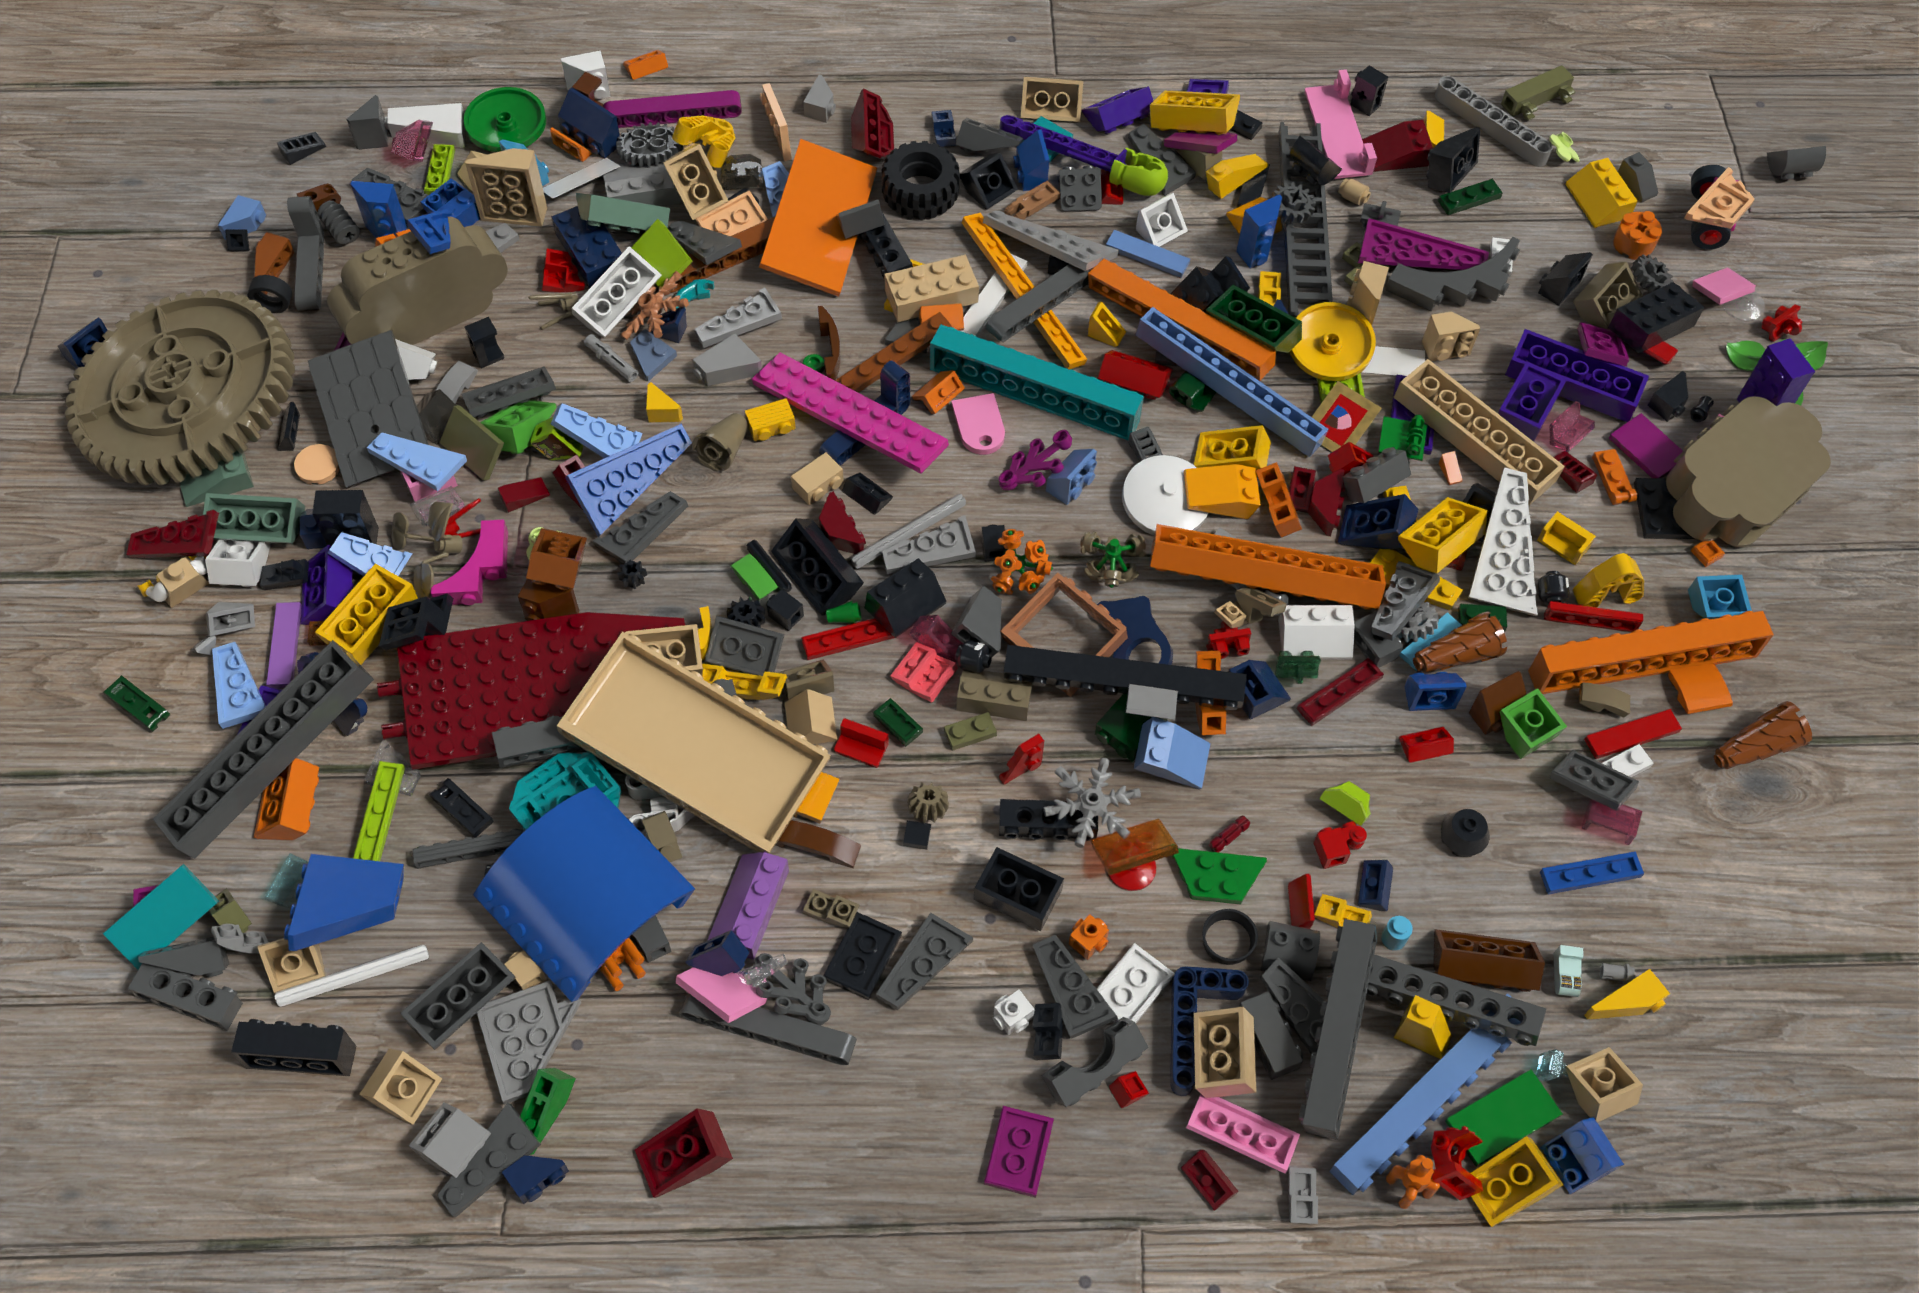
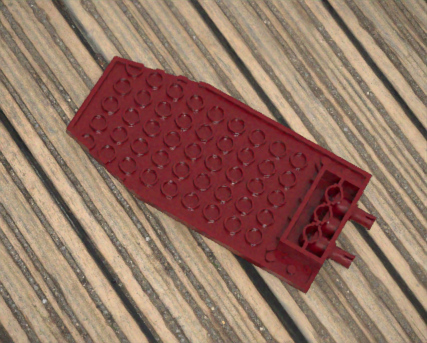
M585 612L445 633V635L424 636L422 641L397 647L401 678L396 681L377 683L379 698L401 695L403 696L405 711L404 722L381 725L383 739L403 736L408 738L412 770L495 757L497 754L492 732H496L502 727H518L529 721H545L551 716L563 717L622 632L685 626L684 618Z

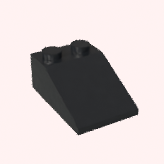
M1480 127L1472 128L1443 140L1429 151L1427 157L1429 169L1426 175L1428 188L1451 193L1478 163Z

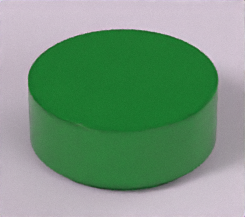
M810 354L803 360V364L819 373L824 371V359L820 355Z

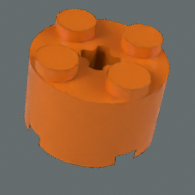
M1653 212L1627 213L1623 216L1615 233L1613 245L1618 253L1621 255L1625 253L1632 260H1636L1643 254L1645 256L1651 255L1661 237L1662 226L1655 218Z

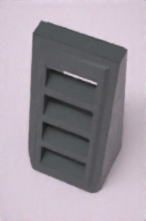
M1149 427L1130 433L1128 443L1140 462L1149 457L1163 455Z

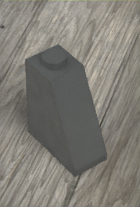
M982 586L971 597L951 634L962 643L972 640L986 644L989 648V654H992L993 657L1001 649L1002 599Z

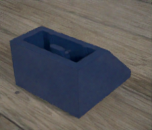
M1248 660L1229 669V672L1247 674L1242 708L1250 720L1291 700L1266 662Z

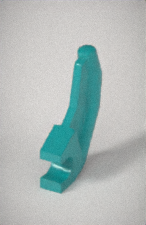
M706 279L694 280L681 288L675 296L680 295V299L687 298L688 302L697 298L698 300L710 298V290L706 289L713 290L715 287L714 281Z

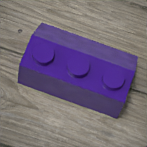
M1149 86L1131 88L1081 110L1097 132L1105 131V134L1117 130L1116 126L1122 124L1123 127L1134 123L1133 119L1137 117L1139 119L1149 117L1150 104L1154 100Z
M331 545L324 547L308 561V582L302 585L301 624L303 625L322 624L354 587L352 583L353 569L327 553Z

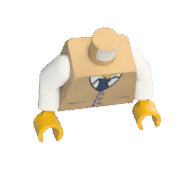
M188 556L189 559L184 557L156 575L157 584L155 587L150 579L141 585H137L143 597L148 596L157 602L165 600L172 608L209 584L204 576L207 573L206 556Z

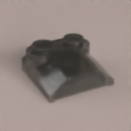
M752 154L730 155L727 157L721 167L723 191L764 188L761 159Z

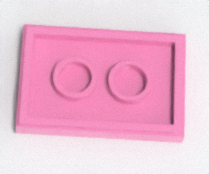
M693 967L676 976V984L727 1023L766 1004L767 998H762L756 993L757 988L737 973L731 972L724 976H719Z

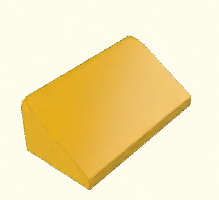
M1427 110L1424 123L1434 148L1439 142L1444 140V119Z

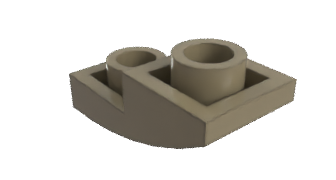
M1585 682L1580 684V704L1596 712H1600L1605 708L1623 718L1630 714L1629 694L1604 685Z
M813 889L803 909V914L826 923L850 928L860 905L838 895L834 898Z

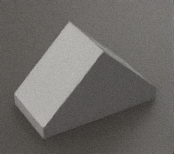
M218 602L206 612L209 636L255 627L253 604Z

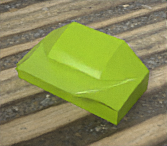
M1350 781L1327 788L1320 797L1322 801L1360 826L1371 815L1369 809L1370 794Z

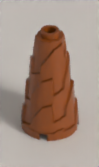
M1490 612L1478 614L1468 620V623L1452 630L1449 634L1431 642V645L1416 652L1413 664L1418 671L1421 670L1423 673L1438 669L1442 671L1480 660L1483 662L1498 658L1507 651V647L1502 648V643L1507 642L1503 627L1495 616L1488 617Z
M1785 701L1760 716L1757 721L1741 729L1737 735L1717 748L1714 761L1720 768L1730 769L1741 764H1748L1758 759L1763 760L1782 752L1786 753L1810 744L1808 742L1812 741L1810 725L1805 715L1797 716L1796 712L1800 711V709L1795 704Z

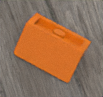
M954 370L941 371L912 395V398L914 400H923L929 412L936 414L963 391L965 387Z

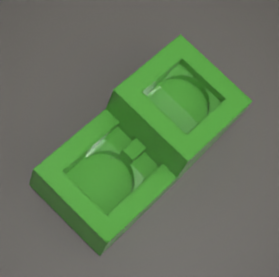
M750 553L730 566L743 585L746 584L759 601L778 588L774 580Z

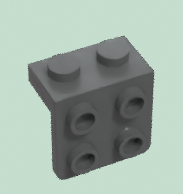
M1084 166L1083 169L1063 167L1059 170L1057 175L1058 182H1060L1062 211L1101 209V168Z

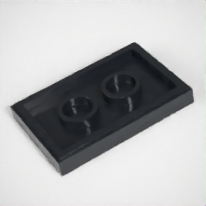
M857 912L823 976L828 982L869 1000L902 936V932Z

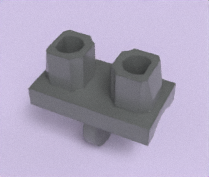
M1382 201L1381 206L1364 203L1360 222L1363 228H1366L1368 218L1398 226L1401 211L1386 208V201Z

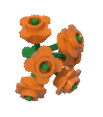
M1008 529L1002 532V537L998 539V543L1009 550L1003 556L996 557L995 565L999 566L1002 570V573H999L997 577H991L993 581L992 586L995 591L1000 594H1013L1011 587L1014 581L1010 578L1013 571H1019L1021 574L1019 578L1020 584L1018 585L1020 591L1025 590L1032 594L1039 588L1040 583L1044 581L1045 575H1050V571L1053 570L1052 562L1048 561L1049 554H1046L1045 544L1042 540H1037L1036 542L1028 541L1025 554L1021 556L1016 553V548L1021 545V537L1024 536V532L1016 531L1015 529ZM1024 567L1036 568V574L1033 571L1025 572Z

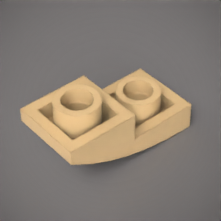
M1229 601L1214 612L1231 628H1237L1248 623L1238 601L1234 603Z

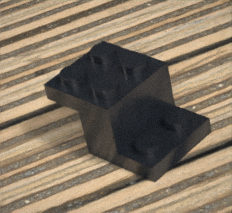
M1225 256L1212 271L1196 266L1171 292V295L1206 313V309L1232 285L1246 292L1250 289V286L1233 260Z
M447 593L430 599L425 596L388 607L379 646L386 651L422 641L424 636L445 635L454 598Z

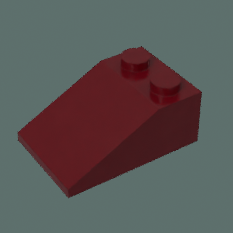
M1424 120L1404 121L1362 139L1363 144L1372 143L1377 156L1373 172L1429 166L1427 157L1433 146Z
M698 1108L635 1149L654 1198L704 1177L733 1159L714 1112Z

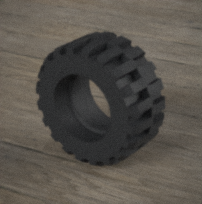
M911 141L910 144L906 145L904 143L900 145L899 149L895 148L890 152V155L886 156L881 169L882 193L885 202L888 203L892 210L896 209L898 214L902 216L907 215V218L910 219L916 217L919 220H925V217H930L931 219L937 217V214L942 215L947 212V208L950 209L954 205L959 195V164L952 153L949 154L946 148H940V145L934 142L929 144L928 141H922V143ZM915 176H926L935 181L928 184H913L908 182L907 179Z

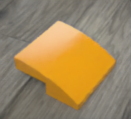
M821 772L794 817H797L799 814L820 824L840 779Z

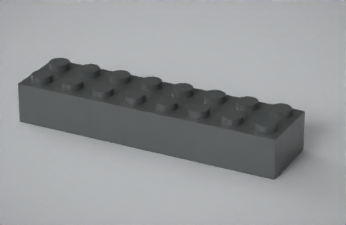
M1344 919L1343 927L1338 926L1336 941L1338 942V951H1333L1331 958L1333 976H1328L1326 982L1328 1001H1323L1320 1013L1323 1026H1318L1315 1042H1317L1318 1050L1317 1053H1312L1310 1061L1313 1075L1312 1079L1307 1078L1305 1085V1094H1307L1306 1099L1308 1100L1306 1105L1302 1104L1299 1115L1301 1125L1304 1126L1307 1134L1338 1140L1377 944L1376 925Z

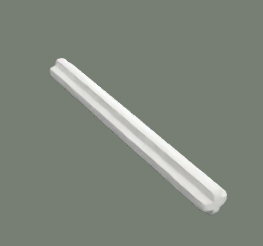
M420 945L275 993V1000L278 1006L282 1007L429 958V953L425 945Z

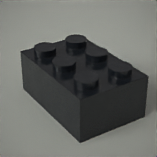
M363 490L315 491L312 515L327 545L332 546L341 532L369 540L370 543L377 545L379 527Z
M996 847L974 888V900L1042 931L1062 892L1064 878Z

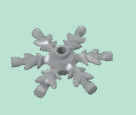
M1106 758L1100 759L1098 770L1093 767L1091 768L1094 779L1089 778L1093 785L1089 789L1083 788V780L1078 783L1075 771L1070 776L1062 766L1058 767L1055 774L1063 780L1059 785L1070 788L1068 793H1077L1078 799L1073 802L1066 798L1067 803L1055 799L1054 803L1056 806L1043 807L1045 817L1059 813L1058 819H1062L1068 812L1072 816L1075 810H1080L1083 813V817L1076 820L1080 824L1072 830L1073 833L1078 832L1075 846L1079 848L1084 847L1087 835L1091 838L1094 837L1091 826L1096 827L1092 821V818L1096 816L1102 817V825L1107 822L1110 834L1115 829L1125 839L1131 833L1121 825L1126 820L1115 817L1114 815L1117 812H1108L1107 805L1112 803L1119 807L1118 802L1131 805L1128 799L1141 798L1140 789L1136 788L1126 791V786H1122L1116 793L1113 788L1109 795L1103 794L1101 788L1108 785L1104 781L1112 776V773H1106L1110 762Z

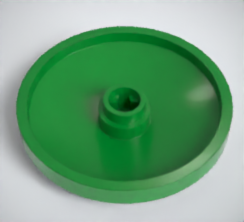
M500 87L480 94L468 105L464 114V126L468 137L475 145L487 151L500 152L499 141L502 139L523 144L525 147L534 143L545 129L546 113L542 102L533 93L516 87Z

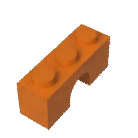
M1276 462L1256 470L1262 490L1269 504L1268 508L1280 537L1302 530L1278 463Z

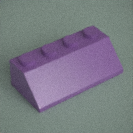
M766 852L742 855L708 940L732 930L750 952L747 958L755 959L789 872L787 859Z

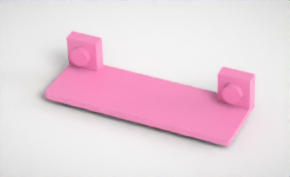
M1347 69L1338 71L1334 85L1305 88V95L1315 126L1316 123H1321L1324 153L1342 168V171L1334 179L1372 175L1377 160L1372 143L1363 144L1348 100L1351 81Z

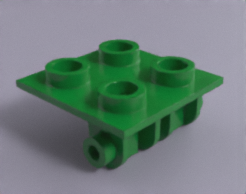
M1415 415L1411 421L1384 416L1378 453H1382L1384 449L1394 447L1396 450H1405L1407 458L1422 461L1427 424H1424L1423 417Z

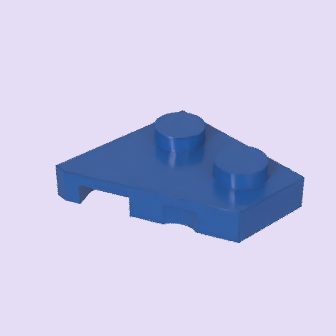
M447 209L408 219V228L430 254L450 249L451 240Z

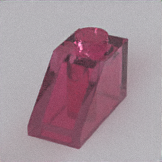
M417 120L396 132L392 141L391 153L411 161L423 162L433 122Z
M938 615L920 616L909 632V635L916 642L935 649L938 656L956 662V652L959 645L964 644L951 634L952 630Z

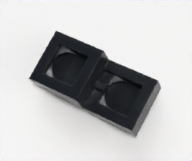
M1035 1004L1033 1029L1036 1035L1033 1056L1036 1060L1061 1059V1004Z

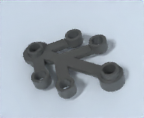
M762 953L756 957L753 964L755 974L761 977L771 976L783 987H773L770 981L762 980L758 983L756 993L762 998H777L774 1005L777 1013L804 1015L808 1022L817 1025H823L829 1020L831 1010L823 1003V990L827 982L826 978L820 974L813 975L810 981L813 999L805 994V974L809 967L805 959L798 958L794 961L792 966L794 973L793 983L774 966L775 962L770 954ZM790 1000H796L802 1005L791 1004Z

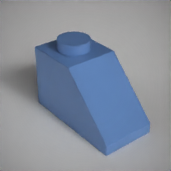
M240 195L236 197L218 224L225 240L226 229H247L248 233L258 229L266 217L261 201Z

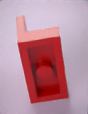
M844 718L840 725L841 735L836 743L834 752L878 768L889 745L888 734Z

